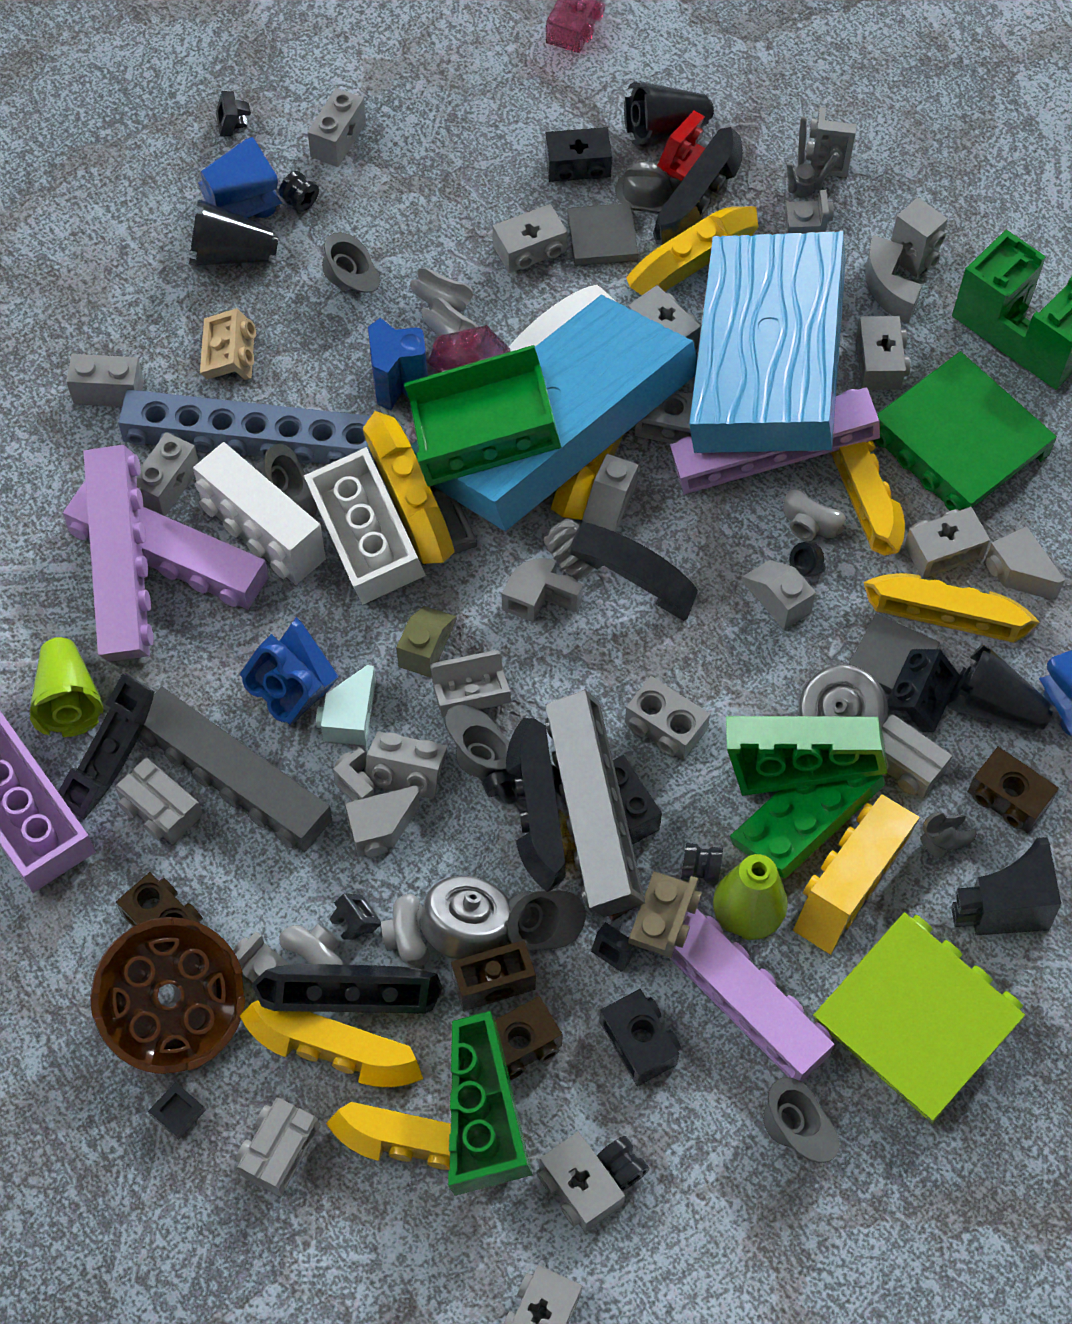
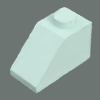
M366 665L326 693L324 707L318 706L316 714V728H321L324 742L366 746L376 685L374 666Z

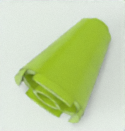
M55 637L46 641L40 649L29 709L30 721L36 730L48 736H51L50 731L61 732L62 737L84 734L99 723L98 717L100 714L103 715L104 711L103 703L75 643L67 638Z
M761 854L748 856L717 885L713 897V908L715 917L724 930L742 936V939L756 940L766 938L780 927L787 913L788 901L777 867L769 857Z

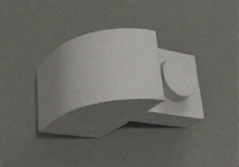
M546 558L529 560L518 566L511 574L502 592V610L531 622L535 621L545 600L577 612L582 603L583 584L578 583L571 576L557 575L555 560Z

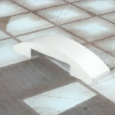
M598 285L581 289L564 298L539 316L511 343L504 353L531 345L537 346L601 294L612 300L614 299Z

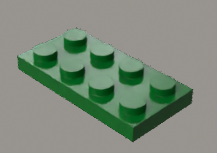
M883 775L779 790L730 835L732 845L748 856L761 854L769 857L775 863L779 876L786 879L885 786Z

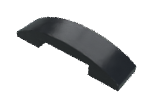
M586 522L579 524L568 553L597 570L602 566L609 568L658 598L656 601L657 606L683 621L688 619L698 589L679 569L654 551L626 536Z
M122 673L105 705L110 707L80 765L78 768L70 769L58 791L70 810L81 818H86L118 776L139 738L151 708L155 691L126 673Z

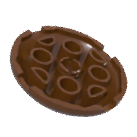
M174 917L157 918L142 922L131 927L114 940L97 965L90 994L91 1011L95 1026L107 1047L118 1058L137 1069L156 1074L177 1073L195 1069L219 1054L230 1042L240 1024V1015L243 1013L245 1006L243 971L237 956L228 943L218 933L201 923ZM170 984L174 989V998L169 1004L161 1005L158 999L159 988Z

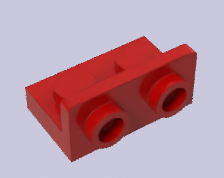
M695 110L671 134L657 164L668 176L680 181L684 179L705 150L704 147L697 144L704 132L700 127L705 116Z

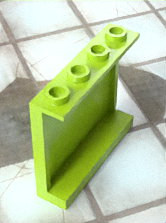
M904 912L813 1014V1017L817 1023H820L828 1030L830 1035L933 1124L943 1113L946 1106L1014 1028L1022 1023L1025 1014L1021 1011L1023 1004L1008 991L1001 994L990 985L993 979L977 965L971 969L960 959L963 954L948 940H944L941 943L930 934L933 928L924 919L916 914L911 918Z

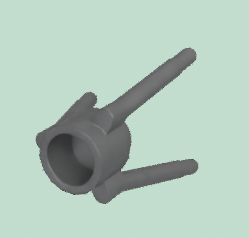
M804 116L800 119L797 167L793 169L792 163H787L786 165L789 181L788 192L798 197H808L813 194L815 189H822L824 179L839 157V154L835 152L819 176H817L816 171L811 165L804 163L807 118Z

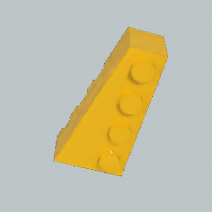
M883 794L880 795L873 806L867 803L856 819V822L859 823L857 828L854 829L850 826L839 842V846L842 847L838 853L832 850L821 866V870L824 873L820 878L814 874L806 885L803 894L807 896V899L793 931L831 955L837 947L844 929H849L865 900L868 901L883 874H886L909 840L920 817Z

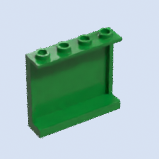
M534 345L404 383L411 403L418 441V463L428 487L562 448L542 368Z
M960 351L877 413L880 438L874 441L880 447L886 448L897 459L901 467L910 470L920 480L926 490L935 493L944 502L949 511L954 509L961 511L976 506L1035 458L1042 462L1050 455L1057 436Z

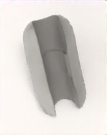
M425 267L418 269V280L415 279L410 282L413 293L429 303L431 310L435 297L444 299L459 312L465 310L473 297V290L469 285L449 279Z
M435 297L433 299L432 311L428 308L422 309L424 322L439 336V341L444 347L467 349L480 336V327L442 298Z
M791 489L785 496L783 512L792 521L790 529L798 538L805 541L813 540L815 535L824 538H834L843 531L846 517L842 511L815 502L799 489Z
M405 894L399 897L393 904V919L381 921L382 936L387 951L398 949L404 963L411 967H421L427 963L430 957V953L420 933V919L423 907L420 904L419 898L414 894Z
M317 923L311 932L301 925H291L284 929L279 936L280 945L283 949L299 954L309 964L343 965L342 959L334 952L341 941L320 923Z

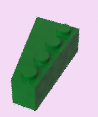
M726 716L727 751L742 796L888 774L884 737L878 717Z
M491 1011L452 1021L451 1133L449 1134L450 1171H448V1187L457 1196L532 1176L533 1174L497 1024Z

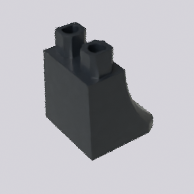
M1036 838L1031 847L1018 860L1000 871L978 877L974 887L957 888L956 902H953L951 906L954 927L974 926L975 935L1049 931L1061 906V899L1048 838Z

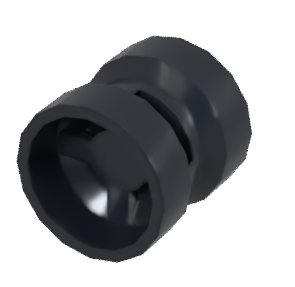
M686 843L681 879L690 880V877L693 876L704 878L707 883L718 884L723 848L711 847L709 849H701L698 844Z
M627 1136L614 1140L597 1155L606 1170H611L609 1174L621 1191L634 1185L650 1169L643 1158H637L635 1154H632L633 1145Z

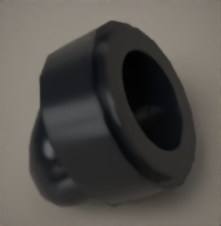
M801 542L793 547L789 563L790 566L796 568L802 577H813L818 573L825 572L824 553L821 547L810 542Z
M506 769L491 773L483 780L482 786L488 797L499 795L507 804H514L516 801L512 788L516 786L515 777L517 776L509 774Z

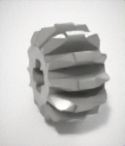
M566 518L551 528L544 537V543L560 567L568 575L579 579L589 574L594 568L568 553L579 525L574 523L573 520Z

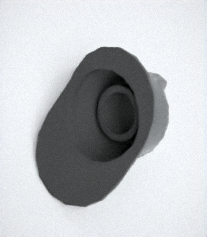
M648 160L639 161L626 168L625 174L618 179L615 186V194L620 203H631V208L659 213L682 181L668 176L655 162Z
M342 232L333 233L326 238L322 270L325 277L341 290L349 291L353 289L363 293L374 292L379 288V274L368 250L360 240Z
M283 444L272 445L267 450L264 460L255 465V469L311 517H314L318 507L305 480L304 475L306 474L295 452Z
M463 704L450 708L445 716V727L457 745L455 755L459 767L467 774L478 777L482 782L491 773L506 769L509 741L503 736L495 723L476 707Z
M525 891L516 894L509 901L510 912L506 923L507 936L511 944L525 940L528 951L565 947L576 940L582 932L586 920L585 907L580 898L567 891Z
M791 1077L780 1078L775 1081L768 1092V1103L763 1112L764 1126L770 1137L778 1144L794 1149L799 1155L809 1161L816 1163L830 1162L838 1154L840 1148L839 1136L811 1090L801 1081Z

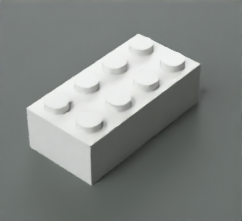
M225 442L221 443L193 467L196 478L195 487L199 491L201 498L199 501L201 508L210 517L216 515L233 537L240 536L255 556L259 558L263 556L270 562L271 568L280 578L285 579L287 577L297 585L326 560L320 523Z
M367 447L304 475L362 605L426 576Z

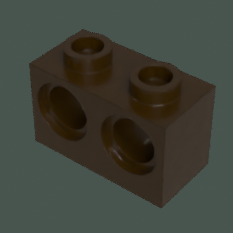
M151 872L116 901L121 916L132 927L148 920L166 917L184 918L198 923L203 920L194 906L190 903L183 905L176 898L178 893L165 878L159 881ZM155 898L159 900L158 904L153 908H142L143 904L149 899Z

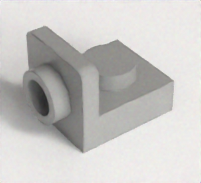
M819 190L818 201L786 202L787 233L826 232L828 221H833L834 206L832 201H828L826 190Z
M361 747L353 753L348 752L342 755L333 768L335 785L351 801L374 796V784L362 772L366 768V753Z
M255 932L250 938H243L233 950L241 965L242 977L250 984L267 969L291 965L266 945L263 936L258 932Z

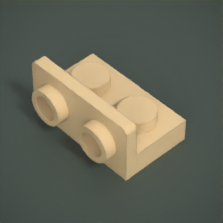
M238 308L204 318L200 374L207 380L234 371L244 380L252 378L256 328L254 323Z

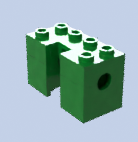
M1006 229L965 268L952 317L1057 390L1072 374V277L1067 285L1040 312L1036 311L1033 314L1031 321L1028 320L1026 314L1046 256Z

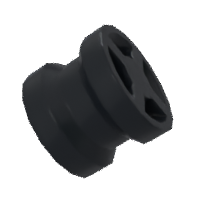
M293 171L288 174L279 188V195L285 201H292L293 207L302 212L314 204L319 194V187L312 181H306V177L300 171Z

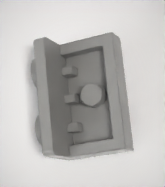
M499 650L445 660L430 665L433 689L442 717H445L447 711L455 705L465 704L477 709H483L512 702Z
M377 731L367 753L365 774L373 782L374 787L396 791L417 785L419 796L432 799L437 791L438 776L446 759L447 746L436 744L430 740H417L392 732L384 733Z

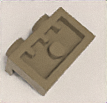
M654 871L644 896L645 904H642L639 909L628 943L672 958L676 946L683 948L690 926L684 924L688 912L696 913L702 892L696 891L698 878L691 876L689 882H685Z

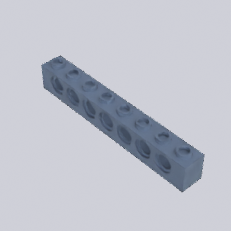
M126 389L118 422L124 442H130L134 445H157L167 432L195 445L196 450L199 452H211L221 443L225 442L240 456L252 455L263 458L272 445L283 444L293 450L300 463L304 464L311 462L331 464L367 447L378 470L363 432V427L371 417L368 415Z

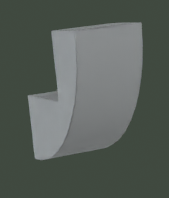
M873 235L865 269L868 288L876 302L892 316H900L901 321L909 324L918 303L922 284L895 276L904 245Z

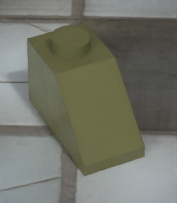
M427 606L420 608L409 618L396 647L398 667L431 678L430 665L439 661L457 617Z

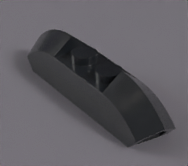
M731 127L721 128L717 131L659 212L653 231L656 244H665L703 220L701 215L704 214L711 201L709 197L712 192L717 194L725 180L736 176L741 165L743 148L740 135Z
M523 718L510 739L506 757L507 773L517 776L515 777L517 799H525L526 811H519L522 834H527L516 840V845L527 872L541 888L549 892L559 886L566 877L547 731L546 726L535 718Z
M283 965L265 970L251 984L262 1007L272 1011L426 1014L434 1009L443 989L436 973L408 967L379 965Z

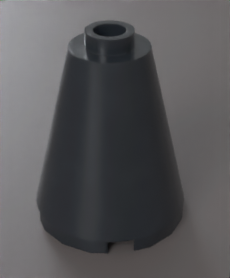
M634 81L629 85L628 89L633 90L631 96L625 97L624 101L625 128L627 133H633L635 140L630 141L637 146L670 137L694 110L705 116L701 127L706 126L714 114L713 103L705 94L643 81Z
M197 201V207L203 208L202 214H195L190 251L197 252L196 259L189 258V265L267 262L270 255L276 256L278 237L273 236V229L206 201Z
M985 645L979 646L970 657L976 662L970 664L967 669L963 667L960 672V676L949 698L951 703L947 705L948 708L1030 733H1034L1038 728L1044 730L1053 715V711L1049 710L1050 701L993 650Z

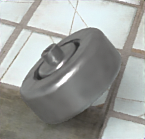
M834 665L817 672L806 683L799 699V716L878 717L881 729L888 717V703L882 687L868 672L852 665Z
M454 876L443 879L429 890L425 898L420 921L423 935L437 951L457 960L505 946L509 939L506 923L510 912V900L497 886L477 877Z

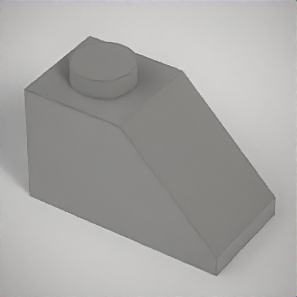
M606 454L594 480L582 522L594 524L614 532L617 531L637 487L639 464Z
M1027 526L992 542L985 559L989 572L994 577H997L1004 587L1051 600L1058 597L1065 579Z
M768 560L742 576L744 584L783 630L812 612L816 592L795 567Z
M417 785L345 803L357 857L364 855L376 857L384 854L388 849L394 848L420 807Z

